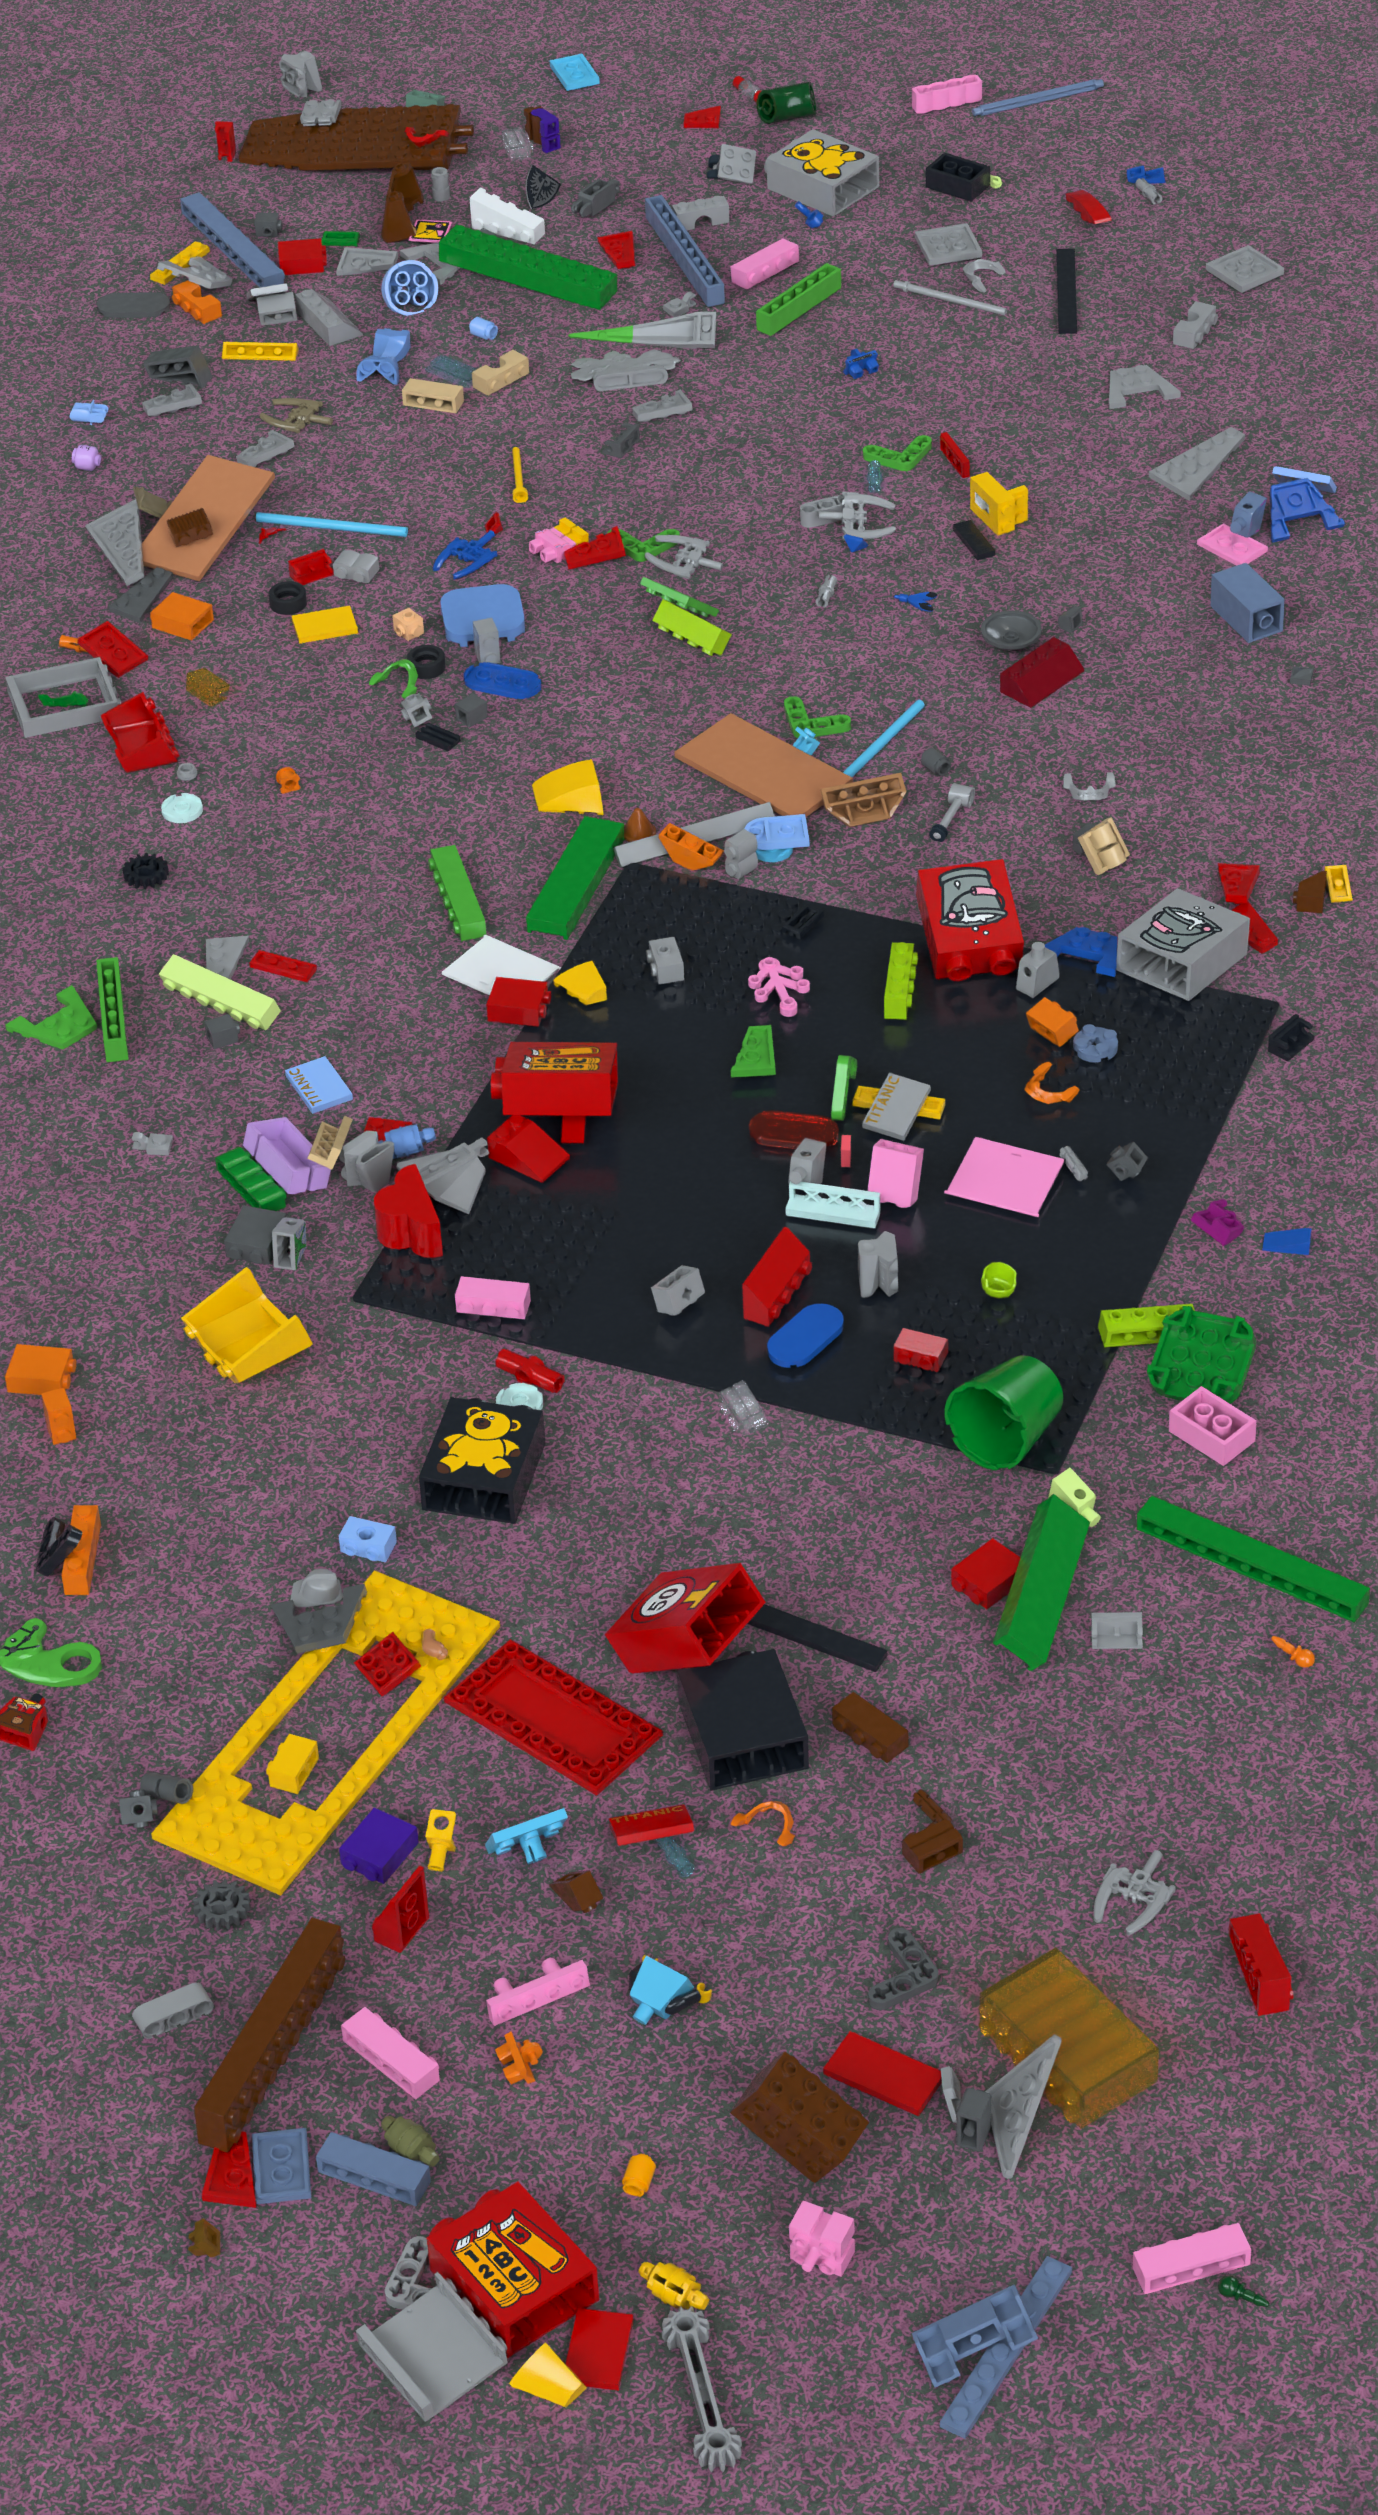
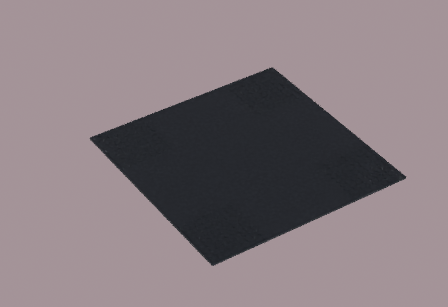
M630 863L625 866L555 976L556 978L577 965L593 961L606 986L607 1000L585 1005L577 997L567 994L566 988L561 985L555 987L554 981H552L548 987V991H551V1002L546 1005L545 1018L541 1019L539 1027L524 1025L514 1041L617 1043L618 1086L611 1116H586L584 1143H561L563 1115H521L537 1124L570 1155V1159L541 1183L490 1159L489 1154L483 1157L478 1156L485 1167L486 1173L469 1214L436 1201L429 1195L440 1221L443 1256L426 1258L417 1255L411 1248L391 1249L384 1246L353 1295V1301L960 1451V1449L952 1439L954 1434L950 1425H946L945 1404L951 1392L967 1381L1016 1356H1030L1046 1364L1056 1375L1063 1391V1405L1060 1412L1017 1466L1054 1475L1058 1474L1119 1347H1104L1098 1329L1101 1310L1138 1307L1279 1009V1003L1210 987L1204 988L1188 1001L1117 970L1115 977L1096 973L1098 963L1062 955L1057 957L1059 978L1034 998L1016 989L1019 968L1006 975H995L992 972L972 974L971 977L962 981H953L949 978L936 979L923 925L638 863ZM805 904L823 910L824 918L800 940L796 938V935L792 937L789 935V932L786 934L782 932V926ZM675 937L684 965V980L658 984L656 976H652L651 963H648L646 957V950H649V941ZM892 942L914 943V952L918 953L916 978L912 979L914 980V993H910L912 994V1007H908L906 1020L884 1019V996ZM1023 947V957L1032 949ZM772 957L777 959L782 966L788 968L800 966L803 968L802 979L809 981V992L799 993L797 990L785 987L789 997L794 998L797 1002L796 1015L791 1017L781 1015V1000L775 988L768 995L767 1001L757 1002L755 1000L754 992L756 989L748 986V978L751 975H757L760 971L759 962L761 960ZM778 973L781 977L791 979L790 976ZM766 977L761 982L762 985L760 988H763L765 986V984L770 980V977ZM1044 997L1052 1002L1055 1001L1062 1009L1067 1012L1070 1011L1075 1015L1079 1031L1083 1030V1027L1088 1024L1114 1030L1117 1033L1118 1040L1117 1053L1109 1060L1108 1057L1101 1058V1062L1082 1060L1077 1056V1051L1073 1049L1075 1035L1061 1047H1058L1030 1027L1026 1012ZM771 1025L776 1075L731 1078V1069L735 1066L736 1057L742 1049V1042L749 1026ZM839 1055L851 1056L857 1059L855 1079H849L846 1112L843 1121L831 1119ZM1050 1062L1052 1064L1051 1068L1044 1075V1079L1039 1081L1040 1088L1046 1092H1064L1076 1086L1079 1088V1092L1070 1103L1062 1101L1046 1104L1038 1101L1024 1090L1026 1084L1035 1075L1033 1071L1041 1064ZM892 1073L930 1085L931 1091L928 1096L945 1099V1107L941 1119L917 1116L903 1141L863 1128L862 1123L870 1109L853 1106V1098L858 1086L881 1089L888 1074ZM491 1079L445 1151L451 1150L462 1143L470 1145L480 1138L487 1141V1137L512 1116L503 1115L502 1099L491 1098ZM842 1135H851L850 1167H841ZM975 1137L1061 1158L1060 1149L1069 1146L1088 1171V1178L1078 1181L1064 1161L1038 1213L1039 1217L944 1193L945 1190H948ZM805 1138L826 1143V1152L821 1184L868 1191L873 1146L880 1139L922 1148L924 1152L917 1201L907 1208L898 1207L895 1203L880 1202V1216L876 1228L786 1216V1206L789 1201L788 1182L792 1154ZM1134 1141L1148 1159L1137 1176L1134 1178L1128 1177L1121 1181L1106 1164L1112 1157L1110 1155L1116 1147H1124ZM795 1189V1194L807 1195L804 1190ZM818 1193L821 1198H829L826 1193ZM848 1196L840 1197L845 1202L852 1201ZM862 1200L866 1205L874 1206V1200ZM787 1227L810 1251L812 1269L810 1274L803 1278L800 1288L793 1292L789 1303L783 1306L779 1317L774 1319L768 1327L744 1319L742 1284L781 1230ZM884 1231L894 1234L898 1260V1292L888 1296L878 1286L873 1295L861 1297L858 1275V1242L860 1240L877 1239ZM990 1263H1005L1016 1271L1017 1284L1014 1292L1009 1297H991L983 1290L981 1283L983 1271ZM681 1265L698 1268L705 1293L697 1298L696 1302L682 1309V1312L677 1315L658 1312L651 1287ZM461 1276L529 1283L531 1301L525 1319L456 1312L455 1293ZM813 1304H828L841 1311L844 1318L843 1331L807 1364L799 1367L797 1365H790V1368L778 1366L770 1360L767 1351L769 1339L802 1309ZM903 1328L948 1339V1354L938 1372L894 1361V1343H896Z

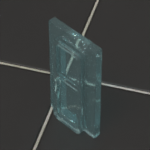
M445 355L436 357L430 362V366L425 368V371L467 389L473 386L472 372L477 370Z

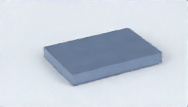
M306 2128L252 2134L256 2204L311 2198Z

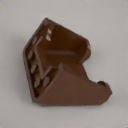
M410 162L398 163L392 170L381 229L382 239L386 243L408 239L410 236H416L417 233L407 211L414 210L413 205L417 202L422 204L424 196Z

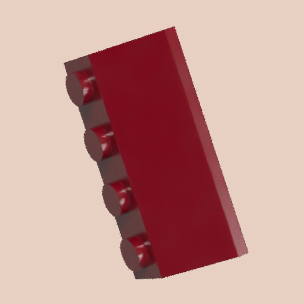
M1053 637L1000 673V692L1032 708L1084 672V668L1070 645Z

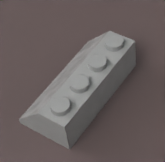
M313 289L295 294L297 313L329 346L363 335L330 299Z

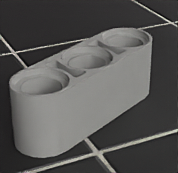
M842 494L802 504L800 506L801 525L811 528L841 521L818 519L819 511L842 512L844 505L842 506V500L844 499Z
M195 1982L138 2006L134 2010L132 2017L144 2038L151 2039L155 2034L158 2036L177 2028L178 2024L184 2025L202 2017L201 2015L204 2013L205 2015L209 2014L213 2010L214 2004L203 1985Z

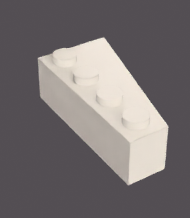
M481 187L470 197L473 229L481 230L485 228L496 235L535 244L545 234L543 218L525 209L522 211L511 202L506 203L500 200L499 196L486 193V190Z

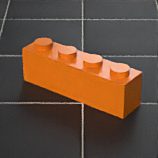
M74 1505L70 1525L81 1530L82 1537L76 1548L64 1559L61 1576L65 1595H89L101 1521L98 1505Z

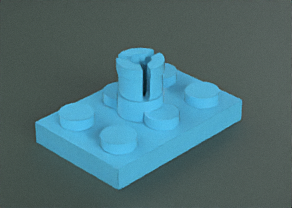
M563 1808L492 1833L485 1844L488 1854L496 1852L497 1855L507 1853L511 1850V1846L520 1843L528 1864L545 1859L547 1855L542 1847L539 1836L544 1835L545 1838H549L558 1834L559 1829L563 1827L568 1818L566 1811Z

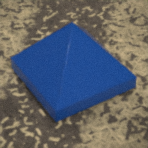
M848 534L844 535V539L852 553L868 546L863 538Z

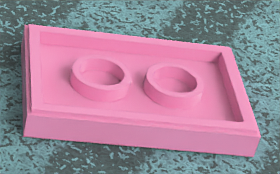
M1224 523L1197 540V545L1236 566L1243 563L1248 564L1268 552L1266 545L1250 537H1243L1231 532V527Z

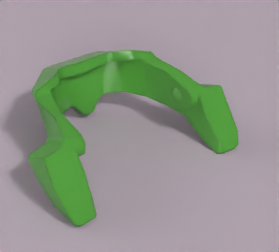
M402 659L392 663L383 673H375L370 679L369 685H376L380 681H384L393 669H398L400 666L405 667L409 675L407 688L402 694V698L405 699L407 696L417 692L415 683L418 674L411 661Z

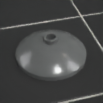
M1014 610L994 613L987 617L981 625L983 639L993 647L1002 650L1027 648L1040 638L1042 632L1041 624L1037 618L1031 614Z

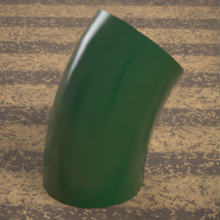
M810 81L763 90L757 97L756 104L759 117L768 124L817 114L815 95Z

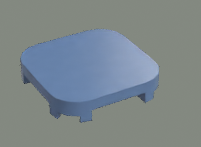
M496 584L451 590L441 598V614L448 642L452 641L459 643L460 647H468V641H474L473 621L487 618L493 619L498 629L499 638L507 637L508 642L515 641V637L525 633V619L520 594L513 586Z

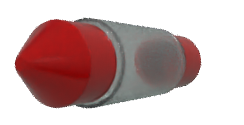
M737 76L733 80V86L752 101L757 102V97L763 90L741 76Z

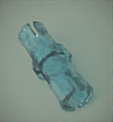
M874 460L868 465V490L870 493H879L881 490L880 482L882 481L881 464Z
M672 1836L656 1840L657 1844L664 1851L668 1863L674 1865L681 1877H688L694 1872V1865L686 1857V1851L675 1842Z

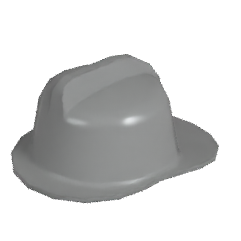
M315 1569L304 1579L293 1583L290 1600H293L297 1607L335 1604L343 1598L340 1580L337 1579L336 1573L328 1569Z

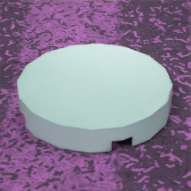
M181 793L182 796L177 797L176 794L171 795L161 805L162 815L166 820L174 823L193 821L203 812L200 798L189 793Z
M530 1384L509 1385L510 1388L506 1390L503 1388L496 1396V1404L509 1406L526 1405L536 1410L543 1408L542 1393Z

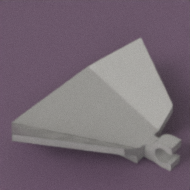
M480 1138L470 1145L462 1143L451 1150L404 1159L397 1163V1169L401 1170L408 1165L416 1164L426 1190L433 1199L469 1214L486 1173L485 1167L478 1156L483 1157L489 1154L488 1149L484 1147L487 1146V1141Z

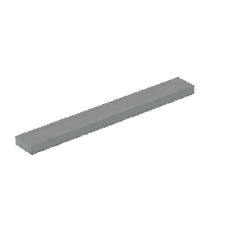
M767 802L681 827V829L706 842H711L739 833L754 819L775 817L771 803ZM659 834L614 847L619 867L622 868L630 863H639L668 854L658 838Z

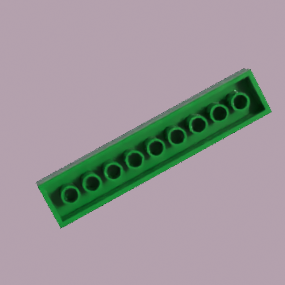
M455 225L439 241V261L579 305L600 310L617 292L616 273L531 248L527 245L518 244L511 240H505L495 235L482 233L479 230L469 229L462 225Z

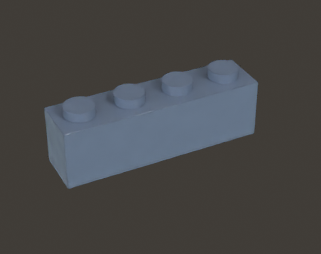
M330 2132L316 2155L319 2173L417 2206L431 2182L429 2166L423 2162L402 2157L396 2152H388L376 2148L370 2143L353 2140L347 2135Z

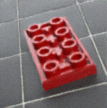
M849 2031L823 2068L824 2075L918 2117L942 2083L940 2070Z

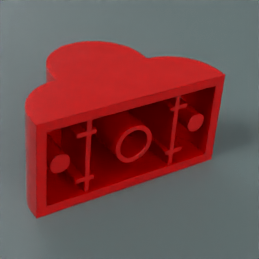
M408 1165L397 1172L394 1185L382 1188L374 1197L377 1238L382 1245L391 1249L411 1248L414 1253L426 1258L443 1256L439 1218L417 1165Z

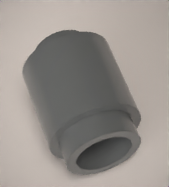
M929 748L923 752L921 764L932 773L944 776L950 771L951 763L949 759L938 750Z

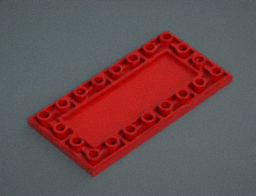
M511 1639L444 1697V1702L596 1796L663 1736L661 1729Z

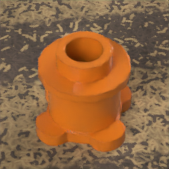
M284 767L277 772L276 781L281 784L280 791L282 794L300 790V785L298 784L300 777L293 768Z

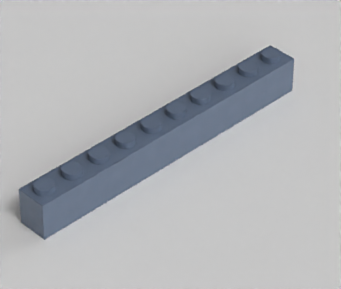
M200 192L180 199L182 214L259 288L284 284L285 274L283 270L276 266L274 261H271L257 245H254L240 229H237Z
M659 195L645 198L646 219L706 306L711 307L724 304V283L664 197Z

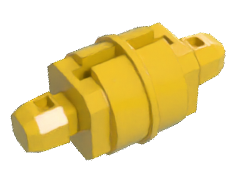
M643 2262L638 2271L640 2276L648 2281L647 2288L652 2290V2294L661 2299L663 2303L669 2304L676 2309H679L680 2306L689 2309L692 2306L696 2309L704 2310L707 2307L709 2298L700 2291L701 2284L696 2282V2278L686 2272L684 2268H679L672 2263L664 2264L659 2262L657 2265L649 2262Z

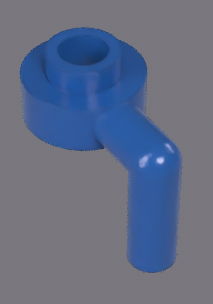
M800 201L795 204V207L807 217L805 223L811 229L814 227L818 228L822 224L823 214L820 211L814 210L811 212Z

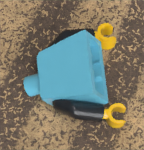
M644 1955L642 1962L629 1973L630 1996L639 2005L633 2018L644 2025H647L653 2013L667 2019L670 2015H674L697 2002H709L712 1990L704 1991L705 1984L702 1982L697 1985V1989H693L694 1986L688 1977L659 1963L657 1958L654 1960L648 1955Z

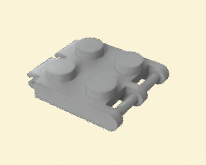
M332 99L322 100L321 102H317V100L306 101L300 117L301 124L303 126H316L319 123V126L336 123L341 108V100L336 102Z

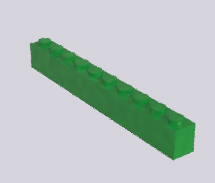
M1151 1496L1137 1513V1530L1354 1623L1369 1604V1587L1186 1509H1182L1165 1500Z

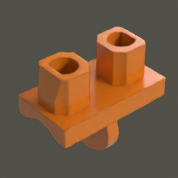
M512 2032L505 2034L507 2042L495 2049L503 2065L514 2060V2063L503 2068L505 2077L510 2084H514L522 2079H525L528 2084L535 2082L528 2062L531 2065L538 2063V2058L543 2052L540 2044L525 2040L523 2042L524 2046H522L520 2042H516Z

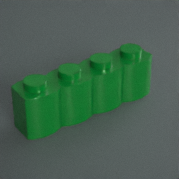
M236 1147L215 1157L217 1171L240 1193L241 1197L251 1207L278 1211L286 1207L285 1200L287 1195L282 1187H278L272 1176L267 1175L263 1171L262 1166L252 1160L248 1151H244L241 1147Z

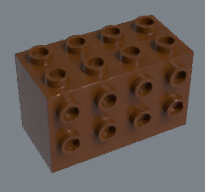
M786 2051L754 2077L730 2112L814 2183L844 2161L869 2124V2121L857 2109L847 2104L837 2092L828 2088L820 2081L817 2075L810 2073L794 2056L789 2055Z

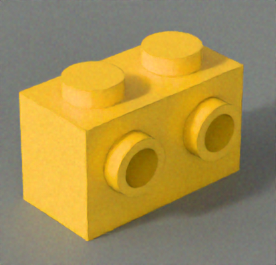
M289 1734L284 1743H280L274 1760H271L267 1765L266 1774L269 1776L270 1787L298 1794L319 1759L317 1741Z

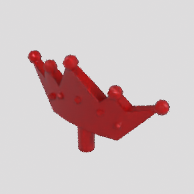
M261 528L262 532L259 534L260 542L258 543L261 544L262 540L268 538L269 535L277 534L278 531H285L286 528Z

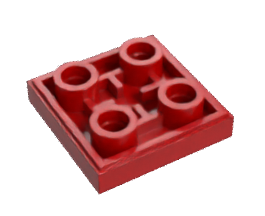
M391 1632L354 1662L355 1666L381 1696L389 1693L421 1667L419 1661L394 1632Z

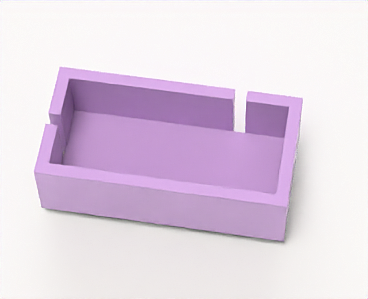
M286 1117L247 1124L243 1146L287 1194L327 1188L331 1169L307 1159L312 1144Z

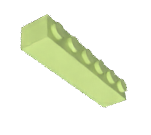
M174 954L159 973L164 987L168 990H178L184 997L188 999L193 997L203 1006L211 1005L217 1012L221 1014L226 1012L236 1021L244 1020L254 1029L259 1027L267 1030L281 1012L274 999Z

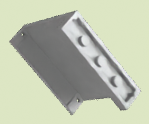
M439 2272L434 2274L437 2286L371 2332L364 2324L356 2330L358 2343L425 2422L508 2363L506 2356L507 2346L499 2336L494 2337L487 2321L482 2316L478 2318L473 2313L474 2309L468 2299L465 2297L461 2299L456 2293L457 2289L449 2278L444 2279Z

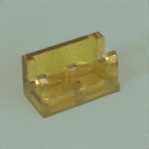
M206 668L187 673L186 691L209 707L227 699L225 696L220 698L219 696L222 692L228 691L230 685Z

